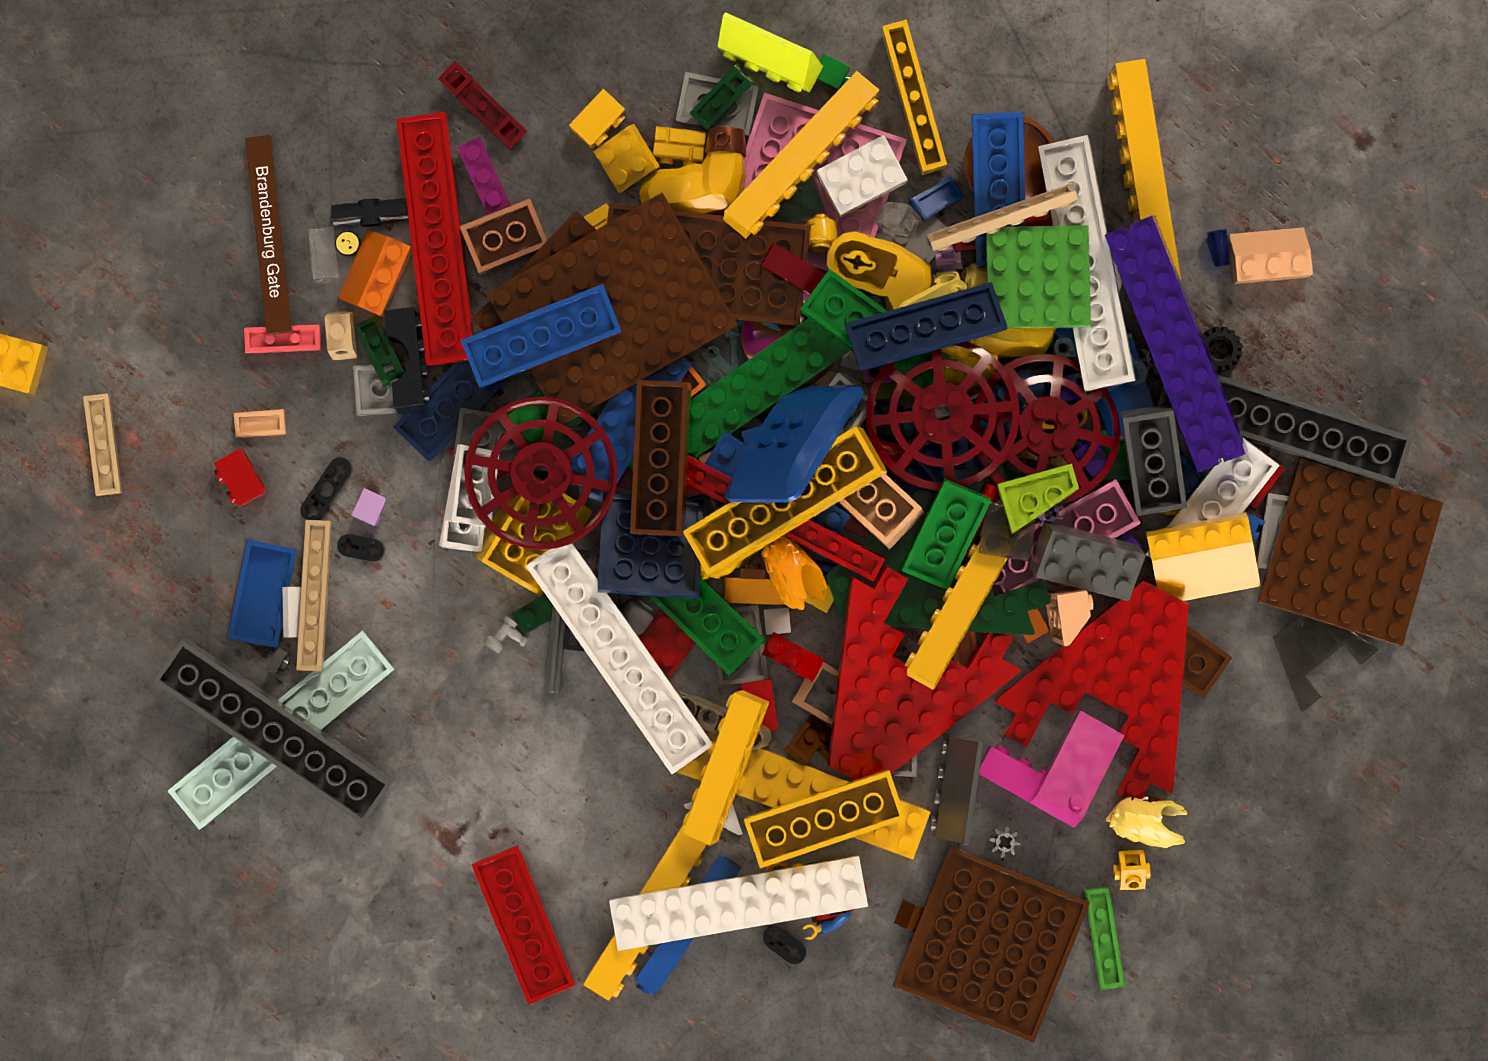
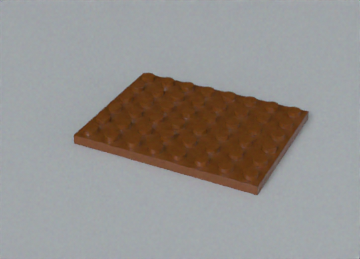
M663 192L486 293L501 321L505 323L604 284L622 332L529 369L544 397L570 402L586 412L637 384V380H644L738 326ZM559 407L557 415L559 423L565 425L579 417L577 414Z

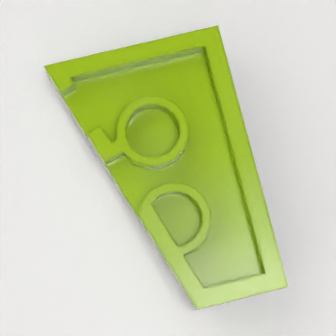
M1072 464L997 485L1011 534L1079 489Z

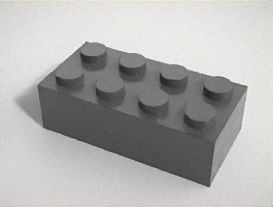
M1164 404L1121 411L1120 418L1132 502L1136 515L1141 516L1187 508L1174 410L1171 405Z
M1044 521L1028 567L1036 578L1129 601L1146 554L1137 544Z

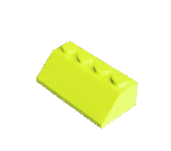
M724 13L718 48L723 52L722 56L733 63H736L737 60L745 63V68L755 73L758 70L765 72V76L774 82L779 83L780 80L787 82V86L800 93L801 90L810 93L823 68V65L812 51L733 15Z

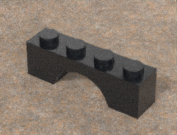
M414 307L384 311L387 337L390 341L404 346L409 354L407 370L401 378L391 383L394 409L398 414L428 410L427 402H431L429 387H425L424 378L428 377V367L426 362L423 363L422 353H425L423 338H420L419 329H422L420 314L417 313Z

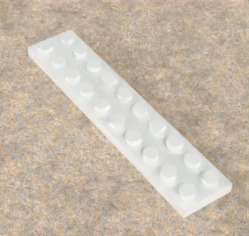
M1085 135L1038 146L1047 192L1071 183L1078 197V200L1073 201L1072 205L1066 208L1056 207L1050 210L1053 226L1088 225L1091 327L1073 328L1084 390L1089 391L1136 381L1112 254L1105 238L1107 228L1089 137Z
M573 543L549 549L526 566L671 774L711 747L712 741L609 594L597 592L598 579Z
M859 855L609 900L618 951L868 907Z

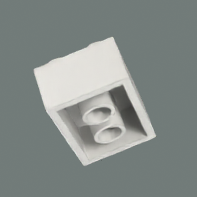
M884 135L829 163L816 172L839 218L905 185L908 180Z

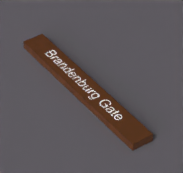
M270 135L245 138L266 332L268 336L293 333L272 138Z

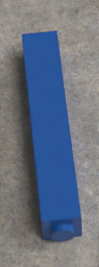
M720 853L700 883L734 878L741 870V867ZM694 938L658 944L636 976L635 981L638 983L636 987L648 995L650 992L656 995Z

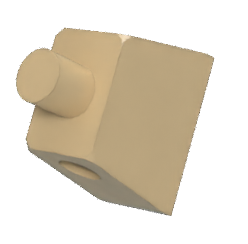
M354 311L326 314L324 318L327 350L332 360L358 358Z

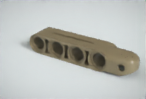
M675 689L686 706L688 702L692 703L694 707L692 714L700 726L709 732L719 735L720 732L717 731L721 719L725 718L728 709L699 696H690ZM710 712H713L716 716L714 724L709 720ZM762 724L758 732L761 738L760 743L757 744L755 742L752 750L766 747L771 742V732Z

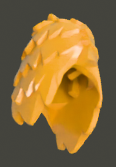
M783 535L764 546L761 555L764 557L766 571L769 573L772 586L777 590L779 597L788 607L804 610V599L807 598L806 592L813 600L815 598L822 602L825 600L827 585L823 573L811 556L803 550L800 543Z

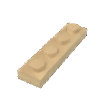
M110 394L83 396L95 495L104 496L123 493Z

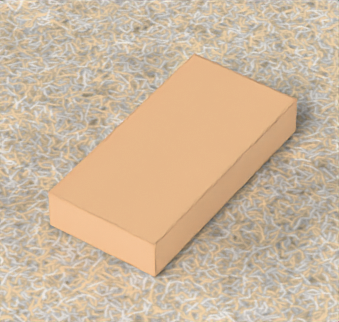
M285 409L234 413L235 438L287 434Z

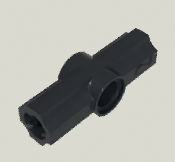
M372 198L359 200L358 203L331 205L333 227L354 225L373 227L382 225L385 222L409 220L406 198L390 200Z

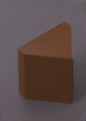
M903 899L894 923L905 929L915 931L924 907Z

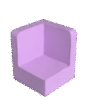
M364 488L351 516L377 527L381 519L379 516L387 499Z

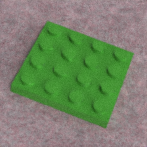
M1088 225L1000 227L999 231L986 234L987 283L992 282L1007 323V329L1091 327Z

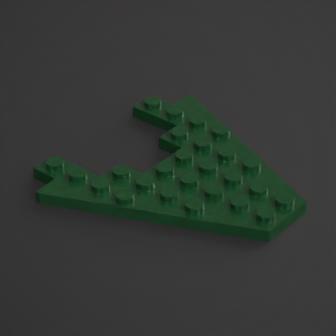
M1000 465L996 470L1006 479L1002 465ZM980 466V467H979L974 473H972L969 477H971V476H973V475L979 473L980 471H982V470H983L982 467ZM987 476L980 482L966 488L981 493L985 482L997 485ZM919 488L911 496L925 513L890 550L872 533L860 543V545L886 558L879 574L883 567L887 566L908 578L884 623L891 627L931 629L933 624L930 623L934 612L936 609L942 610L946 603L942 601L947 591L946 589L901 571L902 564L938 491ZM838 564L826 575V579L841 621L845 624L851 577L873 587L875 581L873 582ZM955 577L950 585V588L952 589L955 587L958 581L955 579ZM1043 579L996 596L991 588L967 631L1034 635L1035 631L1027 611L1051 603Z

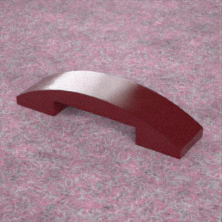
M456 61L438 78L509 149L528 132L473 80Z
M772 243L760 266L785 279L809 295L812 294L825 276V273L774 243Z

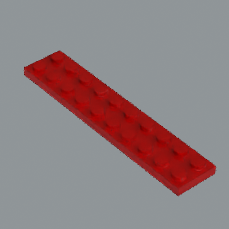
M446 112L398 118L396 121L426 366L468 361L461 340L473 336L474 327L471 320L472 311L463 238L460 230L461 222L448 116Z

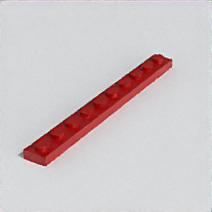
M688 455L687 484L726 505L730 503L725 498L724 493L732 477ZM812 519L784 534L873 582L886 560L885 557Z

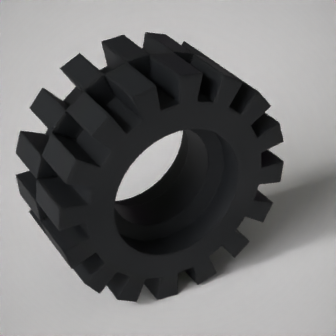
M1217 326L1210 328L1202 334L1209 353L1210 345L1215 340H1222L1228 346V354L1224 359H1216L1210 354L1217 373L1228 371L1238 364L1243 354L1241 352L1243 344L1240 343L1241 338L1239 335L1236 336L1234 330H1229L1228 327Z

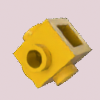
M1144 850L1118 851V865H1113L1114 880H1119L1120 890L1145 889L1146 879L1150 878V864L1145 861Z

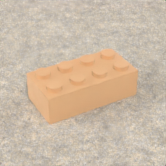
M886 474L839 501L846 510L889 550L925 513Z

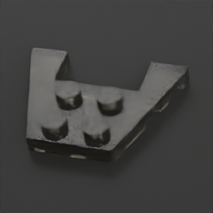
M1303 616L1297 617L1273 637L1301 711H1305L1321 698L1320 694L1306 678V675L1341 646L1344 645L1358 664H1363L1379 650L1354 632Z

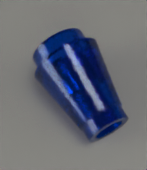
M1227 229L1207 232L1205 240L1215 267L1229 265L1230 235L1227 234Z

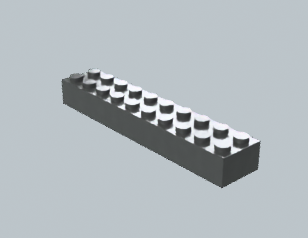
M1219 376L1241 435L1247 441L1386 485L1397 486L1399 484L1413 437ZM1161 383L1154 406L1171 405L1164 385Z
M186 637L181 639L153 680L161 688L362 825L368 820L394 782V779Z

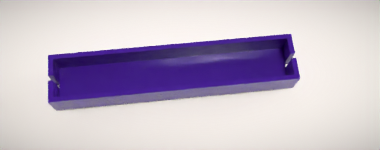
M1153 215L1132 223V229L1129 226H1125L1105 234L1197 471L1200 472L1219 465L1222 462L1221 458L1226 462L1245 455L1248 452L1156 216Z

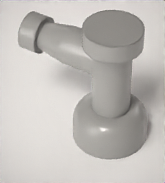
M507 616L503 618L504 622L493 637L488 636L483 641L484 644L498 654L503 649L501 642L506 635L519 642L522 647L529 640V638L523 636L515 629L518 624Z

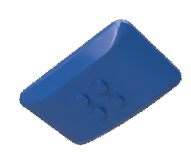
M859 385L798 387L788 395L783 396L770 411L742 455L724 493L725 498L729 502H791L796 500L805 490L864 394L863 389Z

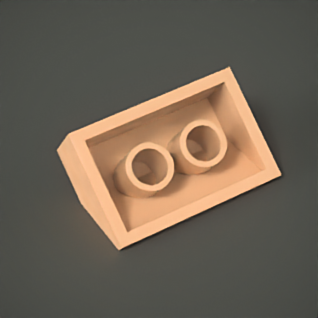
M1304 227L1228 235L1233 284L1308 278L1313 275L1311 249Z
M1075 587L1047 590L1051 601L1050 604L1045 605L1050 641L1068 646L1091 616L1090 610H1093L1091 594L1088 595L1086 590Z

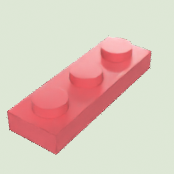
M321 325L292 326L293 333L270 336L267 335L266 327L244 328L245 353L322 350Z

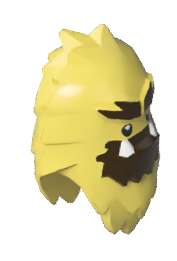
M1147 795L1142 799L1128 796L1126 799L1121 800L1106 818V821L1110 822L1109 826L1113 827L1117 835L1133 842L1139 841L1149 846L1162 848L1185 843L1183 836L1169 831L1161 822V815H1187L1184 807L1175 804L1171 800L1161 801V799Z

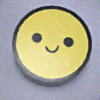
M343 231L335 239L337 251L347 257L357 254L361 245L360 238L352 231Z

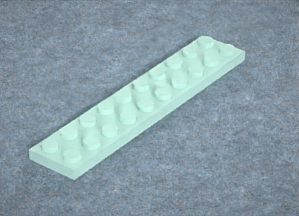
M361 631L324 662L323 672H311L278 701L322 730L393 672L395 668L368 635ZM232 737L170 788L168 792L200 830L277 766L235 737Z

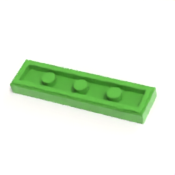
M1109 886L1084 889L1085 900L1090 902L1087 915L1099 989L1123 987L1125 982Z

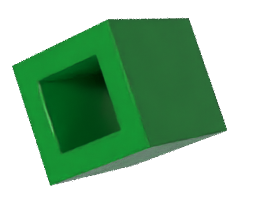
M824 53L822 54L819 61L823 68L816 82L837 92L852 76L848 74L850 67Z

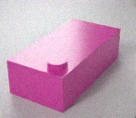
M1079 711L1071 720L1030 803L1074 828L1082 821L1124 735L1086 713Z

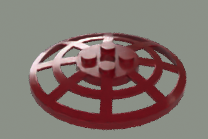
M967 341L953 346L963 347L982 357L973 368L958 361L942 360L941 349L931 351L932 361L916 366L905 376L893 367L898 361L883 365L869 391L866 405V423L869 438L882 462L895 475L920 488L938 491L942 482L923 480L904 471L913 458L927 465L944 467L945 479L968 487L992 474L1003 463L1017 436L1020 421L1019 401L1011 377L994 356L981 347ZM989 364L998 371L1004 380L1011 401H995L991 387L981 376ZM943 367L954 368L968 375L957 386L953 383L945 382ZM933 369L934 384L922 390L911 381L921 372ZM887 375L898 383L891 397L889 414L874 416L876 394L882 380ZM975 381L983 389L988 403L973 404L966 393ZM905 389L916 399L912 411L897 413L898 401L902 391ZM946 406L949 408L951 414L947 420H940L936 417L935 411L938 407ZM1012 412L1010 433L1004 447L999 452L988 443L995 429L997 413ZM989 413L988 426L983 437H981L970 427L974 415ZM913 421L919 435L911 445L903 437L898 423ZM891 425L895 439L905 451L896 464L883 449L875 426ZM963 436L975 445L967 453L953 458L952 443L958 441ZM927 440L941 444L943 459L928 457L921 454L919 450ZM981 451L993 460L979 473L964 480L955 481V465L969 461Z
M1028 355L1015 359L1003 366L1011 377L1017 394L1020 393L1028 404L1020 414L1018 426L1020 440L1013 444L1003 463L1008 460L1020 472L1029 476L1046 471L1049 458L1062 455L1067 465L1072 464L1077 483L1080 489L1058 503L1063 504L1090 492L1110 471L1116 459L1120 442L1119 416L1115 403L1106 387L1098 388L1087 395L1077 384L1062 378L1064 364L1081 372L1079 363L1058 355ZM1030 362H1053L1052 375H1037L1022 380L1014 370V368ZM998 371L986 381L991 388L1001 378ZM1037 383H1051L1050 394L1046 397L1036 398L1028 388V386ZM1061 385L1075 392L1081 400L1072 406L1061 400ZM982 388L974 404L984 403L986 395ZM1009 392L1005 395L1002 402L1011 401ZM1105 397L1113 418V438L1100 434V421L1094 403ZM1088 408L1092 419L1093 432L1079 428L1077 414ZM989 413L974 415L970 428L979 436H981L980 420H989ZM997 413L996 435L1001 450L1007 440L1004 423L1011 424L1012 413ZM1044 421H1050L1054 425L1053 434H1047L1043 431L1042 424ZM1081 439L1091 442L1086 454L1078 462L1071 451L1076 440ZM1098 444L1111 448L1104 467L1089 482L1082 468L1092 459ZM1027 449L1033 455L1038 456L1036 469L1025 465L1015 455ZM982 451L976 455L982 469H985L993 461L992 459L989 460L988 456ZM997 470L988 476L996 485L1007 482Z
M550 397L524 398L511 402L488 417L477 430L469 445L464 469L465 487L470 504L483 524L496 536L513 545L537 550L555 549L572 544L592 531L606 515L613 501L618 475L617 461L612 443L600 424L580 407L570 402ZM528 405H549L546 420H530L515 426L507 414L514 409ZM559 407L577 414L590 424L595 431L582 439L571 428L556 422ZM499 419L507 432L496 443L490 458L475 455L483 435ZM545 427L542 442L528 445L520 433L530 428ZM554 430L566 434L575 444L565 451L552 445ZM512 438L520 450L513 459V462L498 459L502 448ZM600 439L609 460V481L594 478V463L588 447ZM582 452L585 459L586 476L572 474L569 460ZM473 465L488 468V484L494 499L482 507L477 500L473 487ZM542 465L548 469L549 474L546 479L538 480L534 477L533 471L537 466ZM495 469L510 472L513 486L501 494L496 483ZM569 484L584 486L579 499L570 507L562 496ZM592 488L607 491L599 511L583 527L575 513L585 504ZM519 494L524 499L530 501L528 515L525 516L515 511L506 502ZM554 501L562 512L550 518H537L540 504ZM501 507L510 517L526 524L523 539L503 531L487 515ZM567 520L575 532L557 540L533 541L536 526H549Z

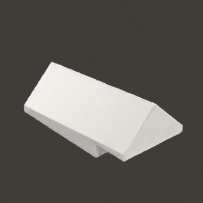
M457 444L439 546L448 549L482 552L484 528L486 526L478 518L471 506L465 487L464 469L469 446ZM477 448L475 455L490 458L492 450ZM473 465V487L477 500L482 507L494 499L488 484V468ZM495 469V477H496V480H497V472H498L497 469ZM493 512L487 515L491 521Z

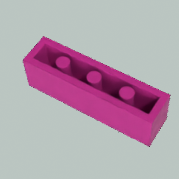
M999 744L995 748L989 746L981 760L979 774L1030 802L1045 770L1041 769L1038 773L1031 769L1032 763L1020 756L1018 760L1008 756L1011 751Z

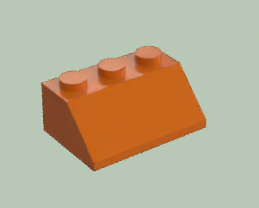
M367 230L338 299L385 318L384 311L389 309L413 253L412 247L388 236Z

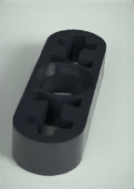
M337 457L330 462L301 505L300 512L305 520H320L352 474L353 467L349 460ZM344 462L346 464L344 468L347 472L345 474L340 473L336 479L341 480L339 485H337L334 480L327 478L329 473L331 476H334L337 472L335 465H341ZM325 482L331 483L334 488L332 495L329 497H324L320 493V486ZM316 494L319 499L326 501V504L319 503L316 507V510L319 512L318 515L312 514L309 517V511L306 508L308 505L313 506L317 500L313 499V496Z

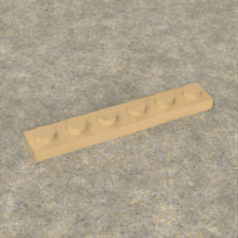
M1070 183L929 233L927 237L933 251H944L951 248L952 244L961 241L964 243L970 242L980 234L995 233L1000 230V227L1009 224L1018 225L1024 222L1025 218L1043 216L1049 212L1048 210L1056 207L1066 208L1072 205L1073 201L1078 200V197Z
M305 521L297 671L323 672L332 521Z

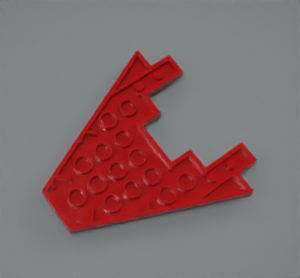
M887 566L883 567L873 587L854 577L850 579L827 764L829 767L854 780L887 769L892 774L1021 671L1019 667L1002 658L1014 636L1005 633L985 632L967 666L965 667L951 659L934 690L907 676L908 667L905 666L906 663L893 657L905 634L887 625L884 621L908 578Z
M1144 580L1134 587L1129 601L1122 599L1116 601L1080 630L1070 645L1059 647L996 698V703L1015 712L1004 735L1027 747L1050 703L1073 714L1085 692L1128 714L1119 733L1124 735L1123 741L1139 748L1116 793L1124 798L1130 796L1142 799L1150 783L1172 794L1189 604Z

